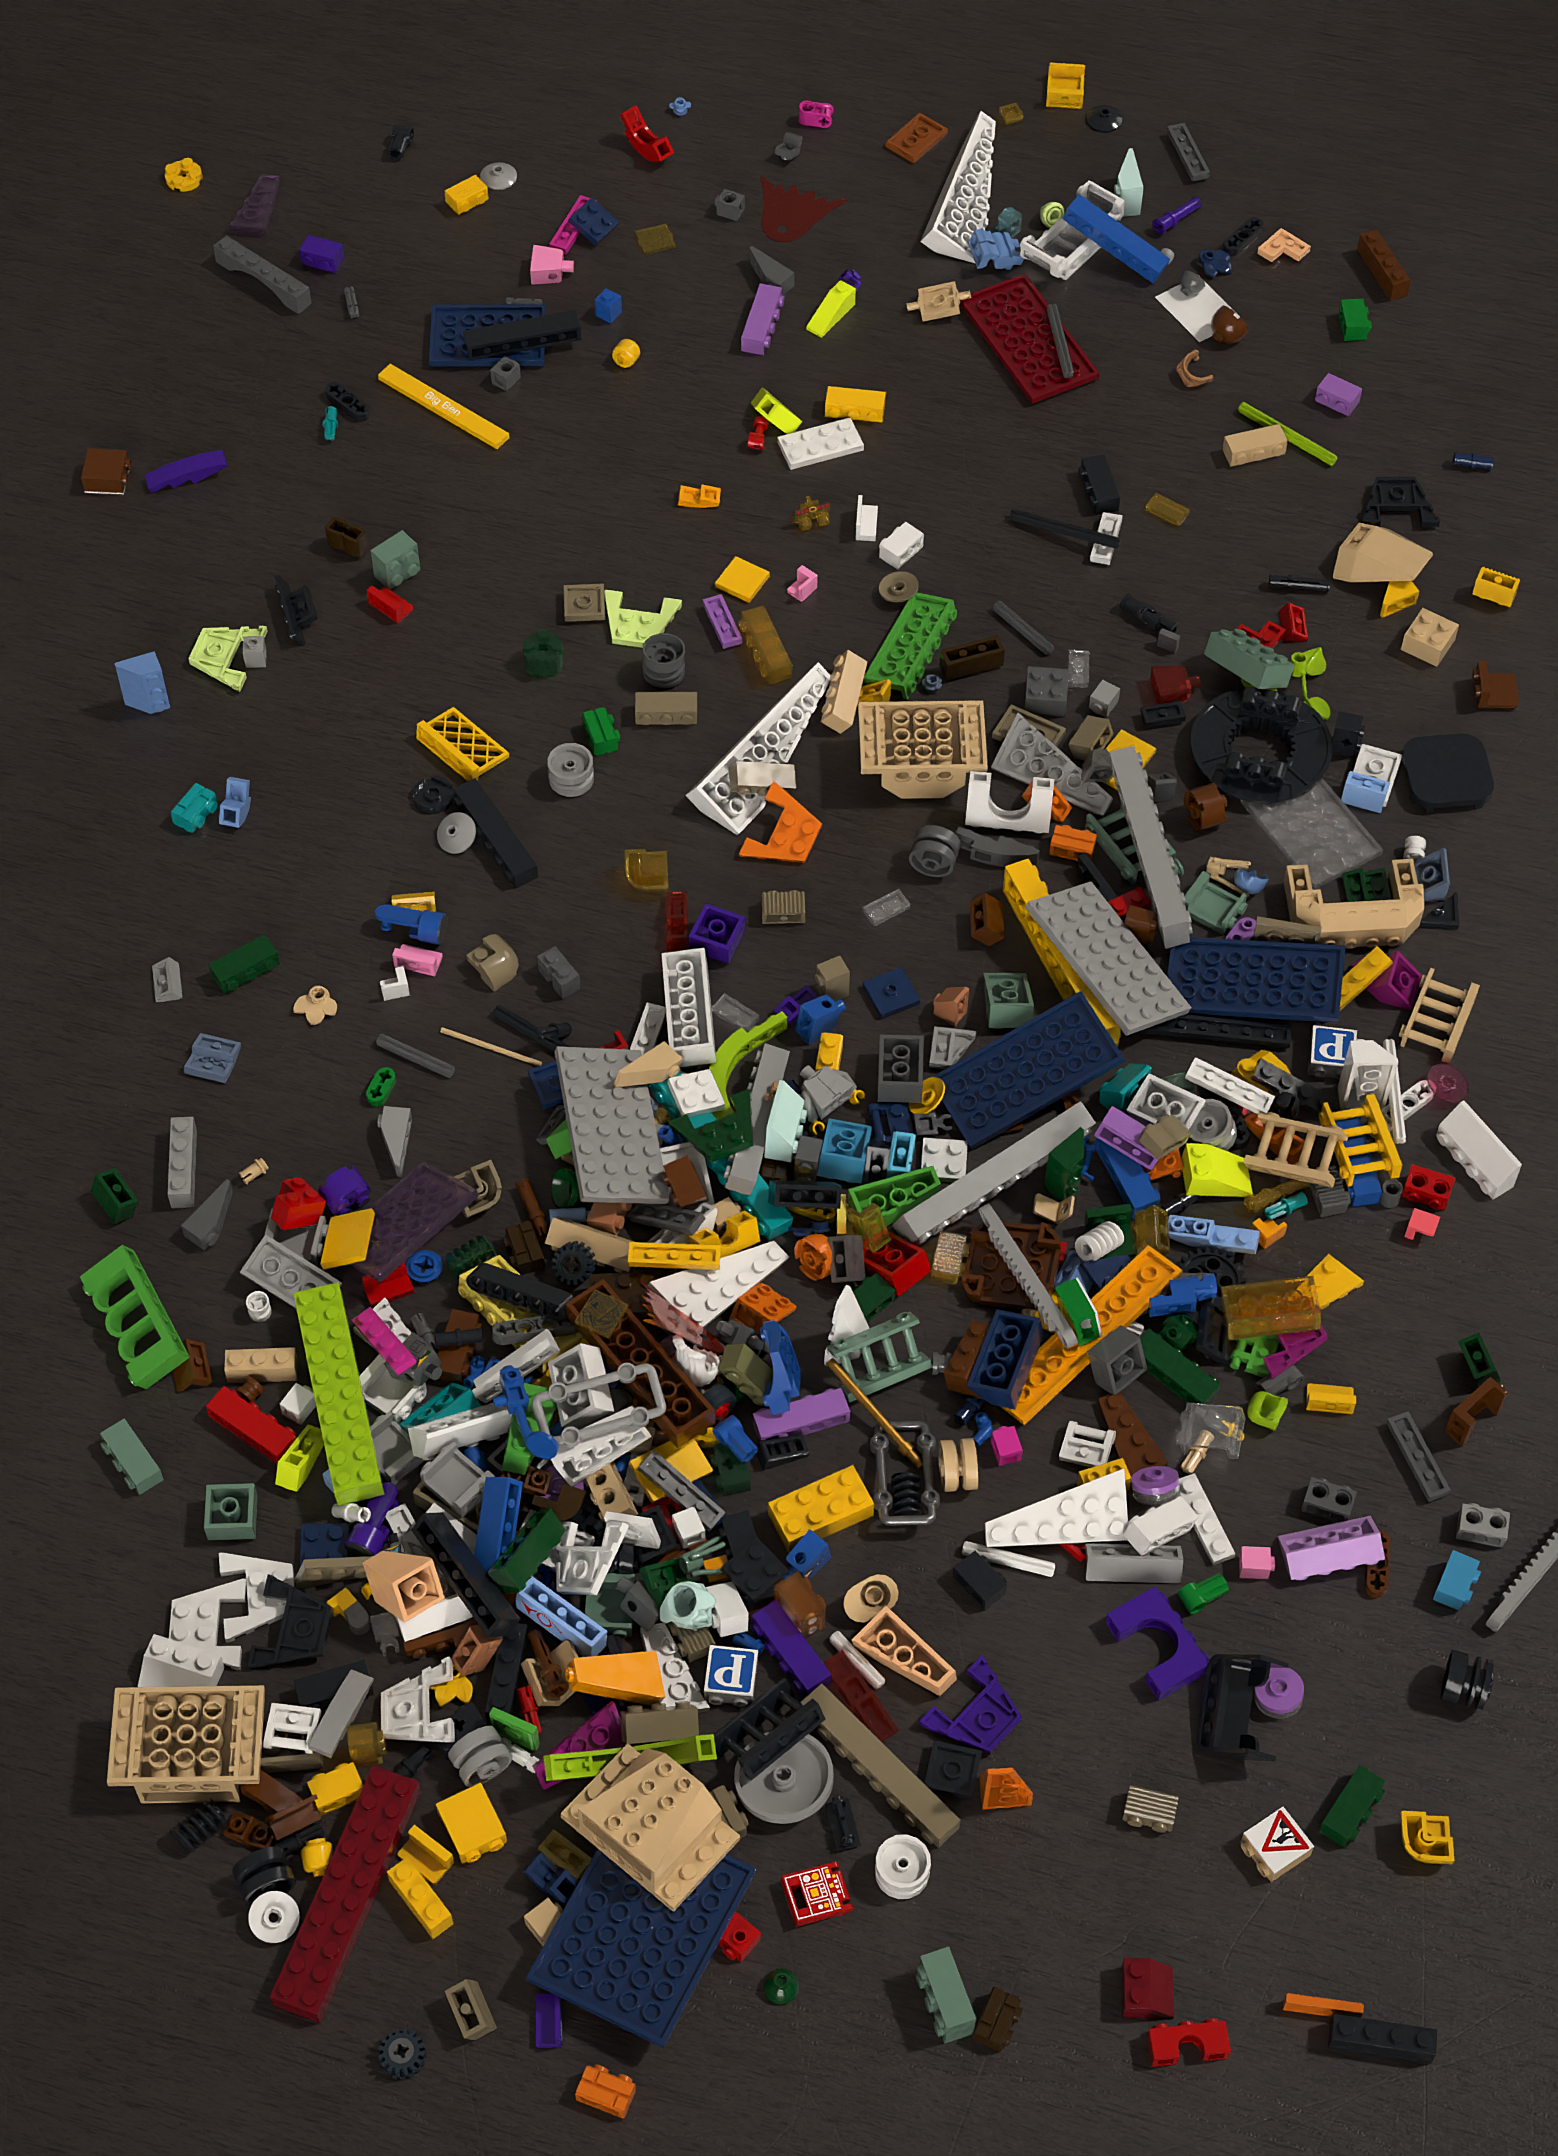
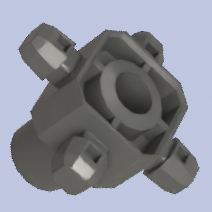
M732 1319L729 1322H718L716 1331L722 1335L720 1340L728 1343V1345L744 1343L757 1356L759 1354H770L768 1344L762 1340L760 1332Z

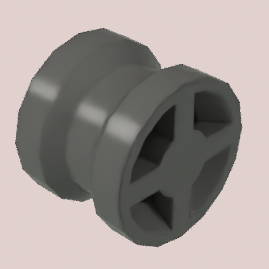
M933 1352L932 1375L944 1373L952 1358V1353L947 1352L945 1355H942L938 1352Z

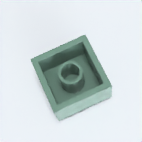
M403 530L371 550L374 577L389 590L420 571L417 543Z
M254 1483L206 1485L204 1530L208 1540L256 1539L258 1495Z

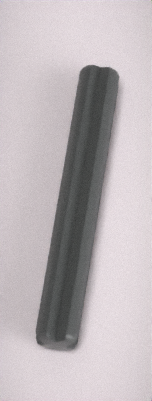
M997 601L993 605V610L1045 655L1053 652L1054 646L1002 601Z
M380 1034L376 1040L378 1046L443 1076L451 1078L455 1072L453 1065L385 1034Z

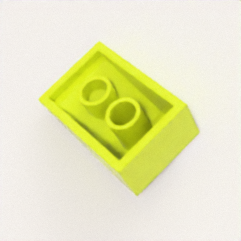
M1186 1143L1181 1157L1184 1165L1182 1172L1186 1195L1252 1197L1253 1192L1249 1170L1243 1163L1245 1158L1210 1144Z

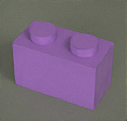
M1328 373L1317 387L1315 401L1349 416L1360 402L1362 388Z

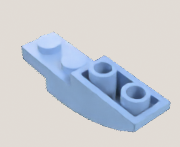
M1169 1215L1165 1236L1194 1248L1206 1251V1247H1209L1210 1252L1213 1253L1218 1248V1254L1226 1251L1227 1255L1234 1256L1235 1252L1256 1255L1260 1232L1258 1230L1215 1225L1214 1220Z

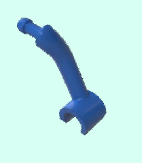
M1087 1136L1084 1138L1085 1155L1081 1177L1085 1176L1089 1181H1093L1094 1177L1086 1171L1090 1165L1091 1154L1095 1151L1096 1142L1093 1145H1088L1090 1137Z

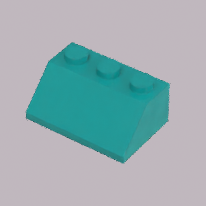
M451 1382L401 1421L399 1425L409 1434L408 1428L480 1407L481 1404L475 1398L470 1388Z

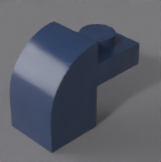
M537 1852L522 1870L537 1886L536 1889L541 1894L561 1906L567 1905L579 1883L566 1869H558L542 1852Z

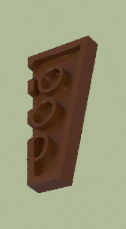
M1121 1392L1116 1395L1109 1393L1099 1398L1098 1405L1106 1428L1116 1431L1113 1448H1115L1118 1458L1124 1459L1131 1478L1134 1473L1147 1467H1167L1168 1461Z

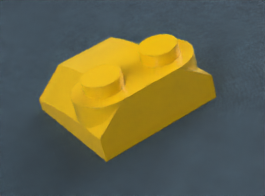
M1260 1050L1250 1058L1239 1061L1237 1068L1231 1072V1075L1271 1095L1275 1093L1250 1079L1257 1061L1262 1058L1291 1074L1287 1066L1270 1051Z

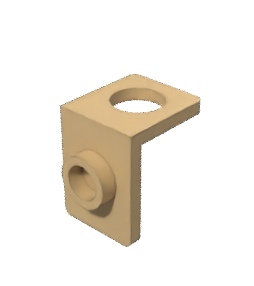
M1038 1193L1035 1195L1033 1213L1059 1224L1072 1215L1075 1197L1071 1195L1059 1203ZM1068 1204V1209H1067V1211L1063 1214L1064 1209H1065L1066 1205Z

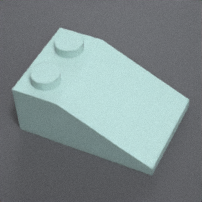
M1129 148L1119 172L1117 184L1114 185L1115 195L1125 200L1122 217L1140 215L1143 184L1133 148Z

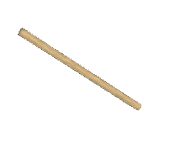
M443 1027L440 1030L441 1033L536 1066L542 1065L541 1061Z

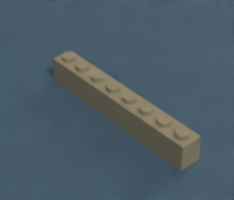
M820 1684L801 1702L802 1705H805L813 1698L819 1703L826 1720L816 1727L818 1734L825 1741L829 1740L833 1743L836 1752L842 1758L847 1757L852 1762L853 1769L859 1775L864 1774L870 1780L869 1784L876 1792L881 1791L887 1797L886 1800L889 1805L895 1810L899 1809L904 1814V1819L912 1827L916 1826L922 1832L921 1835L929 1844L933 1843L939 1848L959 1829L961 1820L823 1684Z

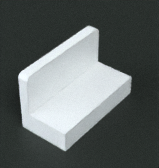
M858 495L856 540L876 541L878 506L862 505V495Z

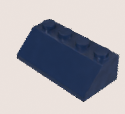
M996 1310L966 1385L967 1388L992 1405L1015 1410L1044 1335L1040 1318Z

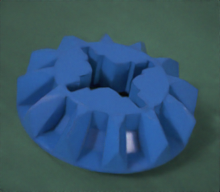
M430 1250L415 1252L409 1257L406 1264L407 1273L411 1280H416L419 1284L422 1282L430 1284L432 1280L438 1279L443 1266L439 1255ZM427 1261L428 1268L430 1269H426L425 1272L422 1273L420 1267H423Z

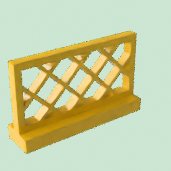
M454 707L427 723L423 720L417 724L416 739L467 781L474 778L478 781V777L509 758L508 751ZM453 715L459 722L446 721V719ZM441 726L444 727V730L436 731L433 727ZM446 727L458 728V732H447ZM460 729H470L471 731H473V734L460 733ZM445 737L458 738L457 743L449 742ZM460 739H472V744L460 743ZM474 740H483L487 745L474 744ZM459 749L472 750L471 755L463 754ZM474 750L486 751V756L474 755ZM489 751L498 752L500 755L497 757L488 756ZM473 761H484L486 764L479 768Z

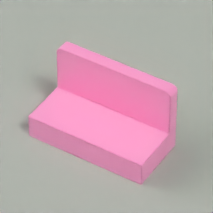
M402 944L400 949L395 948L392 954L394 967L404 966L406 970L431 976L436 975L443 958L442 953Z

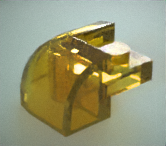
M646 849L624 850L625 873L627 880L633 887L646 892L668 891L667 851L646 852Z

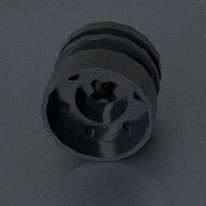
M1451 1650L1444 1673L1440 1699L1457 1703L1461 1694H1465L1466 1706L1470 1707L1474 1697H1476L1475 1708L1483 1710L1493 1686L1494 1660L1486 1659L1484 1667L1481 1669L1482 1657L1477 1656L1473 1666H1469L1468 1654Z

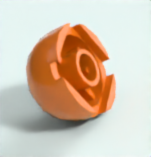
M811 1234L796 1242L794 1247L795 1258L800 1259L802 1265L799 1267L808 1278L818 1280L831 1274L832 1251L828 1237L822 1234Z

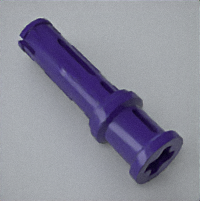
M1194 197L1176 210L1167 211L1163 217L1153 220L1154 230L1162 235L1166 232V229L1175 227L1180 219L1201 207V202L1197 205L1195 204L1200 199Z

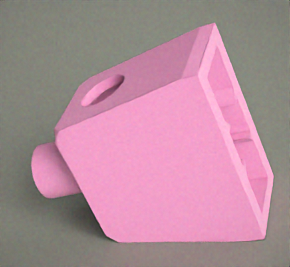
M533 245L530 268L532 285L560 283L563 272H574V261L564 260L561 249Z

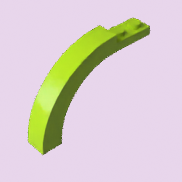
M783 1011L777 1015L770 1016L761 1025L752 1027L748 1033L741 1027L727 1038L716 1052V1063H711L709 1069L725 1103L724 1110L711 1112L717 1120L735 1113L728 1101L726 1087L728 1079L738 1062L752 1050L787 1029V1016Z
M714 1734L632 1746L640 1754L646 1748L666 1753L680 1766L717 1759ZM624 1747L545 1755L546 1781L596 1777Z

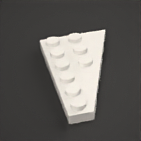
M775 1241L720 1258V1270L687 1269L651 1281L648 1287L664 1304L670 1307L673 1314L691 1333L696 1335L731 1307L738 1297L758 1285L784 1264L789 1256Z

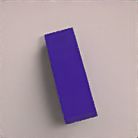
M223 450L194 455L164 465L145 474L149 490L154 493L169 484L172 488L189 480L195 484L228 465Z

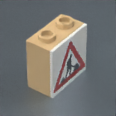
M1281 1807L1244 1832L1241 1839L1243 1852L1248 1857L1254 1859L1259 1873L1263 1877H1267L1270 1882H1273L1311 1856L1314 1848L1313 1844L1284 1807Z

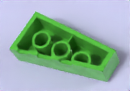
M929 1166L848 1189L847 1204L858 1231L862 1235V1240L896 1222L902 1215L940 1192L941 1183L934 1166Z
M524 1383L525 1392L529 1397L528 1411L525 1412L528 1426L531 1432L539 1431L532 1407V1400L536 1394L548 1391L549 1388ZM552 1400L541 1402L549 1429L558 1414L557 1403ZM512 1414L502 1470L525 1475L535 1455L528 1450L521 1435L516 1415Z

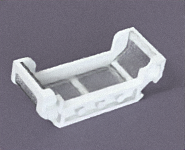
M1090 180L1078 188L1077 196L1080 194L1116 221L1121 220L1124 213L1125 200ZM1061 218L1049 230H1046L1037 241L1031 235L1024 237L1020 243V256L1050 271V274L1067 280L1101 247Z

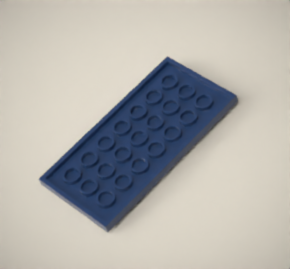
M1190 937L1189 943L1171 947L1167 977L1192 1007L1187 1014L1339 1023L1345 946Z
M1080 991L933 1077H938L944 1082L945 1093L942 1102L969 1147L973 1150L1125 1062V1059L1086 997Z

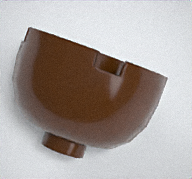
M1224 305L1212 316L1211 329L1214 332L1212 335L1218 342L1223 341L1227 344H1233L1243 339L1249 329L1241 317L1237 319L1234 316L1235 312Z

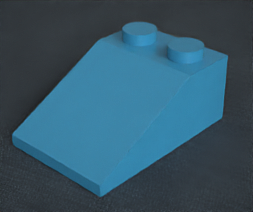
M829 1118L817 1176L861 1184L872 1126Z

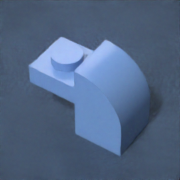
M234 777L227 779L226 799L220 804L219 824L239 828L245 822L251 803V797H249L250 780Z

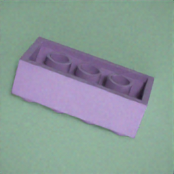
M1371 1516L1278 1536L1286 1569L1291 1580H1305L1309 1576L1316 1574L1328 1575L1332 1571L1339 1569L1350 1570L1361 1564L1373 1565L1378 1563L1379 1560L1385 1559L1381 1535Z

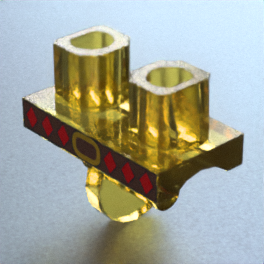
M810 496L804 498L805 503L799 504L800 510L795 511V517H793L794 524L798 523L802 531L812 528L811 519L817 518L819 526L829 524V511L831 507L829 502L819 505L818 500L812 501Z

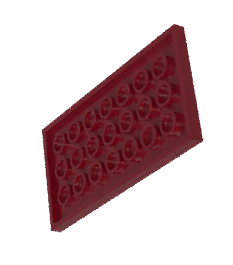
M1026 273L971 293V298L960 300V306L1033 404L1099 379L1100 373L1062 323L1074 370L1072 378L1063 377L1047 313V306L1049 304Z

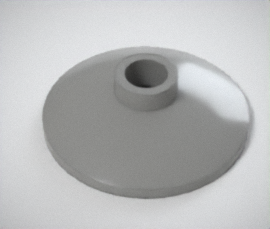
M492 163L483 168L480 179L489 189L504 190L514 185L517 180V172L509 164Z
M460 812L452 813L445 817L437 831V840L440 847L452 854L462 853L472 845L476 836L474 821L468 815Z

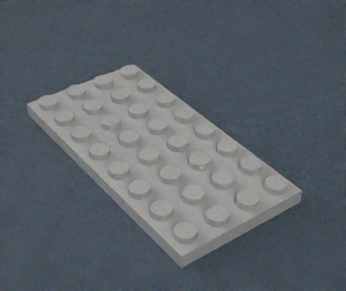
M1092 882L1027 903L1025 908L1126 1036L1182 1016L1191 1010L1192 1007L1129 928L1124 926L1125 923Z
M556 1047L554 1052L581 1202L667 1204L670 1198L667 1185L661 1174L664 1172L648 1084L624 1087L613 1085L618 1071L641 1057V1050Z

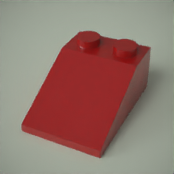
M884 1228L863 1241L865 1271L871 1277L877 1272L896 1290L895 1295L898 1297L932 1271L925 1250Z

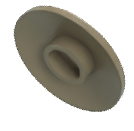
M893 572L881 580L879 593L887 601L903 602L912 598L917 593L919 583L917 578L909 572Z

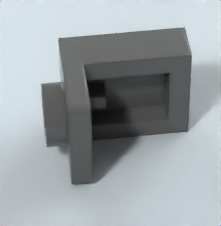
M786 132L783 143L776 146L774 154L779 155L784 160L793 159L800 153L803 137Z

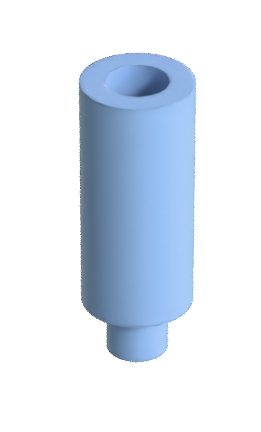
M586 1207L549 1209L550 1225L552 1218L556 1216L585 1224L590 1211H586Z

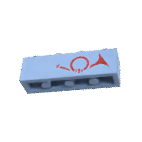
M533 1576L525 1583L526 1587L517 1593V1609L562 1642L570 1640L574 1644L576 1652L581 1656H597L606 1646L607 1630Z

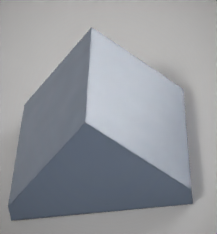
M1442 848L1414 862L1418 884H1423L1424 901H1445L1450 880L1447 852L1445 848Z

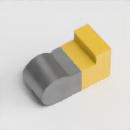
M346 1587L327 1601V1604L334 1608L333 1616L336 1617L340 1613L349 1623L352 1633L363 1635L369 1631L370 1620L367 1611Z

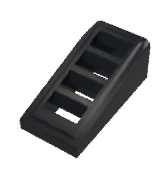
M802 1434L760 1441L757 1446L758 1452L756 1453L762 1469L776 1467L807 1457L810 1454ZM793 1443H796L799 1451H795ZM784 1446H787L789 1453H786Z

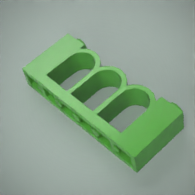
M121 1245L80 1276L84 1284L82 1286L84 1292L90 1297L93 1296L92 1299L95 1307L107 1314L105 1320L107 1331L120 1339L118 1351L123 1360L129 1362L126 1365L129 1372L128 1378L134 1386H140L147 1390L190 1358L134 1250ZM130 1278L135 1289L116 1304L109 1307L108 1303L111 1293ZM143 1303L148 1314L129 1329L122 1332L121 1325L123 1319ZM156 1328L161 1340L141 1355L135 1357L134 1349L137 1342Z

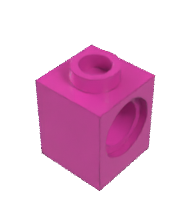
M1002 1426L992 1431L990 1442L998 1465L1002 1466L1021 1461L1023 1449L1015 1427L1007 1428Z

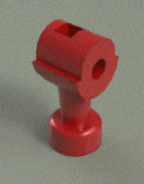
M757 416L754 419L753 428L755 431L749 433V449L764 450L763 432L768 429L769 420L763 416Z

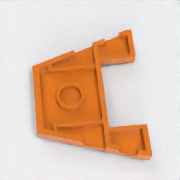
M773 781L765 800L783 807L784 810L768 844L764 845L747 837L739 856L805 863L820 832L822 823Z

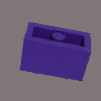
M311 235L306 237L299 250L301 264L334 273L337 272L345 258L342 243Z

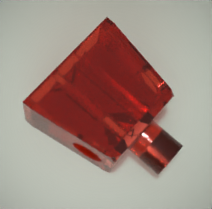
M1152 666L1150 681L1157 704L1175 701L1186 702L1190 700L1191 689L1200 688L1201 686L1199 675L1188 677L1184 666Z

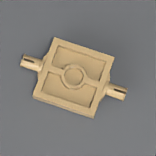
M955 281L918 289V301L907 303L908 311L919 309L923 322L960 314V300L971 298L970 290L959 293Z

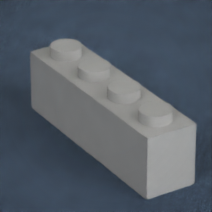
M194 1117L171 1118L168 1198L171 1208L194 1207L197 1129Z

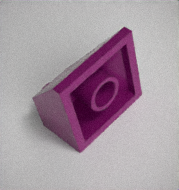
M1397 950L1389 956L1393 964L1368 985L1367 990L1381 1003L1413 1010L1423 975Z

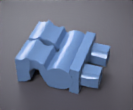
M983 228L975 229L968 242L977 269L987 266L990 259H992L996 269L1005 268L1006 270H1011L1013 265H1021L1024 260L1020 256V252H1017L1019 248L1018 239H1011L1008 232H1004L1002 235L999 232L991 234L990 231H985Z

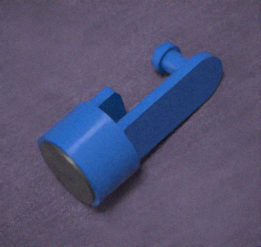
M381 905L375 910V917L382 921L381 929L383 931H390L393 928L392 923L410 926L409 937L418 939L421 942L441 945L445 939L448 926L446 913L430 910L420 911L393 905Z

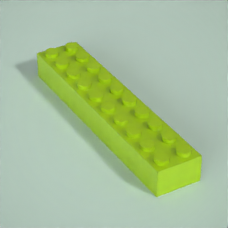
M339 1282L294 1292L337 1504L341 1506L385 1495Z

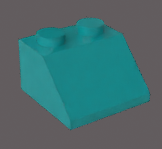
M1129 1064L1124 1069H1119L1114 1075V1079L1110 1082H1105L1100 1088L1099 1103L1108 1110L1113 1106L1124 1113L1147 1075L1151 1074L1152 1067L1143 1064Z

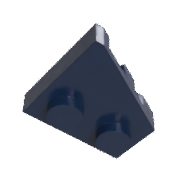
M1128 1255L1082 1262L1080 1266L1099 1292L1132 1260Z

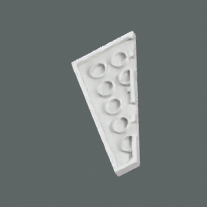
M1124 1469L984 1523L986 1547L1128 1541L1123 1535L1128 1528Z

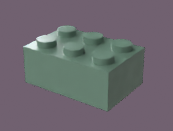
M949 1946L920 1956L916 1980L919 1988L925 1989L927 1996L924 1998L928 2012H933L935 2022H933L937 2036H942L945 2044L972 2035L976 2017Z

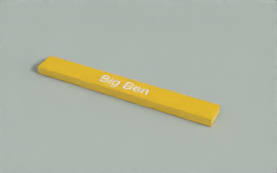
M389 364L378 374V380L495 449H498L509 439L508 432L392 364Z

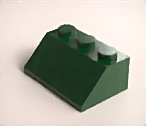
M1078 1128L1049 1152L1044 1188L1060 1202L1071 1195L1076 1197L1080 1192L1079 1186L1084 1161L1083 1128Z

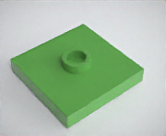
M495 1707L492 1708L489 1713L491 1726L496 1728L500 1737L506 1738L533 1752L537 1751L540 1745L537 1726Z

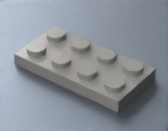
M266 1234L240 1271V1274L295 1309L294 1292L339 1282L340 1287L342 1286V1282Z

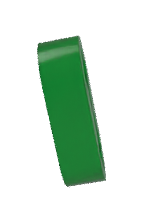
M383 1067L376 1072L366 1091L369 1105L380 1107L385 1104L396 1083L393 1069ZM389 1076L390 1079H386L383 1083L382 1078ZM380 1090V1096L373 1098L372 1095L376 1096L378 1091Z

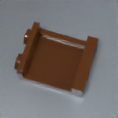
M1491 1377L1488 1378L1452 1411L1445 1432L1460 1446H1464L1469 1441L1476 1423L1474 1417L1484 1408H1488L1495 1415L1500 1413L1507 1396L1504 1386Z

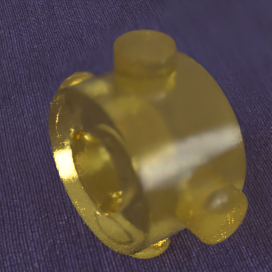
M664 1108L655 1111V1117L661 1124L670 1121V1115Z

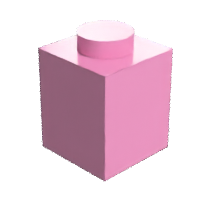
M1242 1546L1239 1554V1578L1268 1579L1270 1571L1275 1569V1557L1271 1556V1548Z

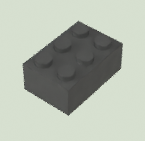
M880 1034L878 1102L922 1103L924 1036Z

